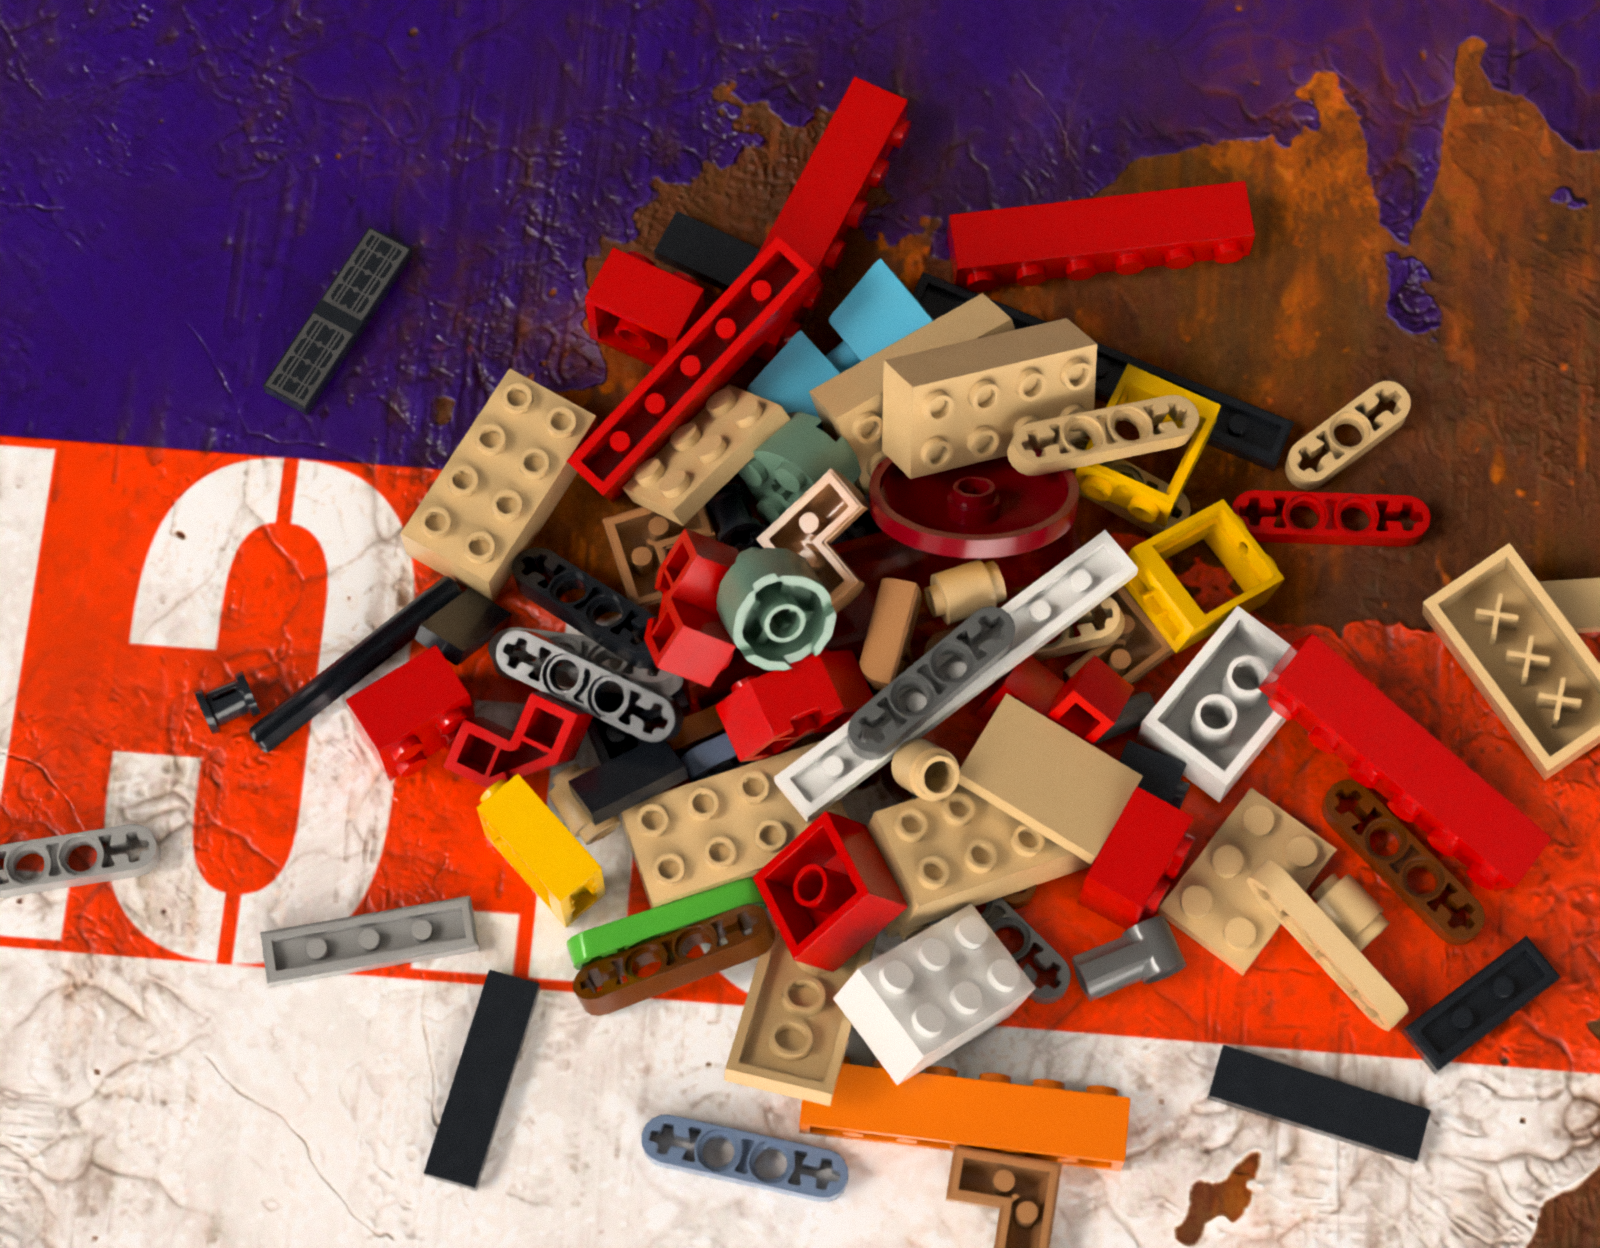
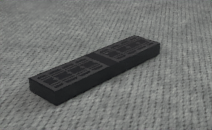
M369 226L263 384L264 392L308 416L412 259V249Z

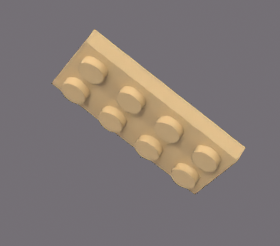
M771 916L770 922L775 930V940L772 947L766 953L759 956L726 1064L724 1081L831 1106L853 1026L833 998L858 968L871 962L878 934L835 972L794 961Z

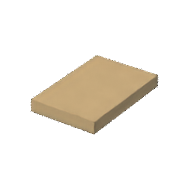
M1006 693L961 766L958 784L1089 864H1092L1143 776Z

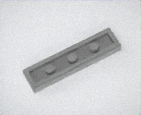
M470 896L260 932L267 984L270 988L480 951Z

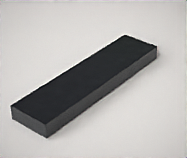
M489 969L424 1170L425 1177L477 1191L541 990L539 983Z
M1225 1045L1221 1048L1207 1096L1208 1100L1411 1164H1415L1418 1160L1431 1111L1430 1109Z

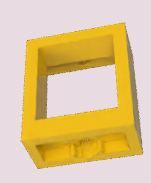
M1127 364L1106 407L1166 395H1180L1190 400L1199 413V423L1191 436L1192 440L1166 493H1162L1100 464L1078 467L1075 476L1081 490L1090 498L1098 501H1111L1128 509L1132 516L1141 521H1155L1166 526L1214 428L1221 405ZM1169 414L1162 421V423L1172 421L1177 425V428H1180L1183 424L1181 420L1173 421ZM1091 438L1085 450L1093 448V442Z
M1222 499L1133 547L1128 553V557L1139 569L1137 576L1124 586L1177 654L1216 632L1237 606L1250 613L1266 604L1285 578L1278 570L1275 561L1263 551L1249 533L1244 521ZM1203 539L1244 591L1241 595L1206 614L1203 613L1164 562L1169 557Z
M516 774L508 782L504 779L495 782L482 794L480 798L482 803L477 807L485 837L565 928L606 895L601 866L519 774Z

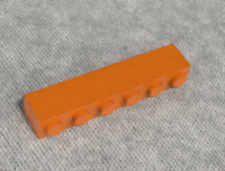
M844 1056L831 1106L802 1100L799 1122V1133L951 1152H953L954 1145L1057 1162L1068 1166L1120 1172L1125 1163L1131 1098L1118 1096L1119 1090L1108 1086H1087L1086 1092L1064 1090L1065 1084L1063 1082L1050 1079H1035L1032 1086L1012 1084L1010 1076L999 1073H980L979 1080L957 1077V1070L940 1066H929L926 1068L925 1073L919 1072L897 1085L879 1060L872 1061V1067L852 1065L850 1064L851 1058Z

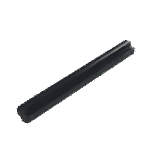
M449 576L442 577L249 729L251 739L263 752H270L413 640L420 624L463 593L461 588Z

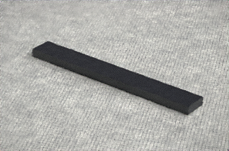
M925 272L922 273L913 292L914 297L934 320L980 295ZM990 299L1012 318L1015 330L1047 323L1044 320ZM1096 342L1095 399L1108 404L1127 364L1135 366L1220 404V411L1206 444L1274 472L1293 428V421Z

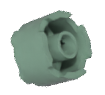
M803 412L787 413L791 420L753 451L755 456L738 472L758 502L756 505L758 514L769 524L777 520L831 468L842 473L853 484L861 475L858 458L847 440L841 436L835 442L827 433L817 428V425L822 420L816 416Z
M748 548L738 554L735 563L729 568L719 585L716 609L720 620L746 660L764 670L786 671L792 669L790 663L802 660L811 652L814 656L821 653L833 635L836 612L832 606L829 592L809 562L803 556L789 549Z

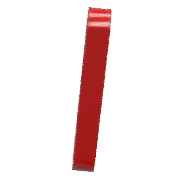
M1251 490L1240 494L1233 502L1231 508L1244 521L1247 530L1256 542L1408 547L1421 541L1430 525L1431 519L1426 504L1417 497L1409 495ZM1249 506L1256 507L1257 514L1260 516H1274L1276 506L1283 507L1279 520L1281 528L1274 527L1276 517H1262L1259 525L1253 526L1249 524L1248 517L1240 515H1244ZM1296 507H1309L1316 513L1318 523L1311 529L1298 528L1291 521L1290 512ZM1349 508L1360 509L1367 515L1369 525L1360 531L1350 530L1342 523L1341 513ZM1379 510H1384L1382 520H1397L1400 512L1404 511L1409 512L1410 520L1418 521L1414 523L1411 531L1403 530L1402 522L1386 521L1382 531L1376 530L1380 517Z

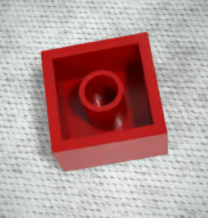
M614 247L585 296L590 338L653 368L705 314L704 289L700 287L695 279L681 272L670 274L655 267L654 263L641 253L635 251L625 253Z
M434 645L346 699L357 732L389 781L398 775L405 778L415 774L427 764L429 756L444 747L446 750H450L463 719L475 718L469 693L437 645Z
M1137 786L1086 875L1077 903L1125 930L1138 924L1140 920L1145 921L1153 918L1170 885V882L1164 879L1165 875L1173 879L1176 878L1195 840V837L1187 833L1194 817Z
M825 811L753 876L794 961L835 972L909 907L866 825L829 811Z

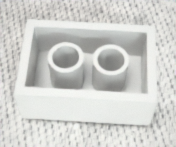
M1237 606L1145 717L1136 740L1149 749L1186 763L1183 776L1220 803L1287 720L1271 709L1267 702L1269 698L1258 687L1291 645L1241 607Z
M971 903L858 968L833 999L894 1082L899 1085L1010 1017L1036 987Z

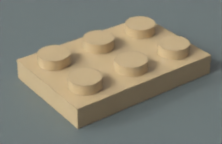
M728 384L724 389L711 395L705 407L689 423L676 429L671 435L670 441L653 458L640 464L635 470L634 476L622 488L634 503L684 526L755 456L753 451L791 419L781 405Z
M1251 787L1161 904L1157 913L1165 916L1167 921L1243 976L1281 926L1278 919L1252 892L1247 883V878L1265 860H1271L1283 868L1306 892L1337 849Z

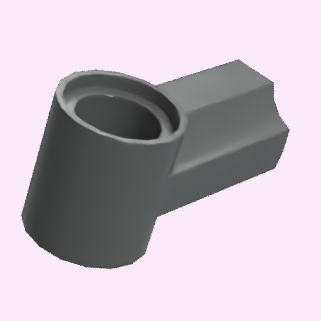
M1157 916L1140 922L1123 932L1121 938L1072 957L1076 978L1089 1002L1140 981H1143L1144 984L1160 981L1187 966L1165 916Z

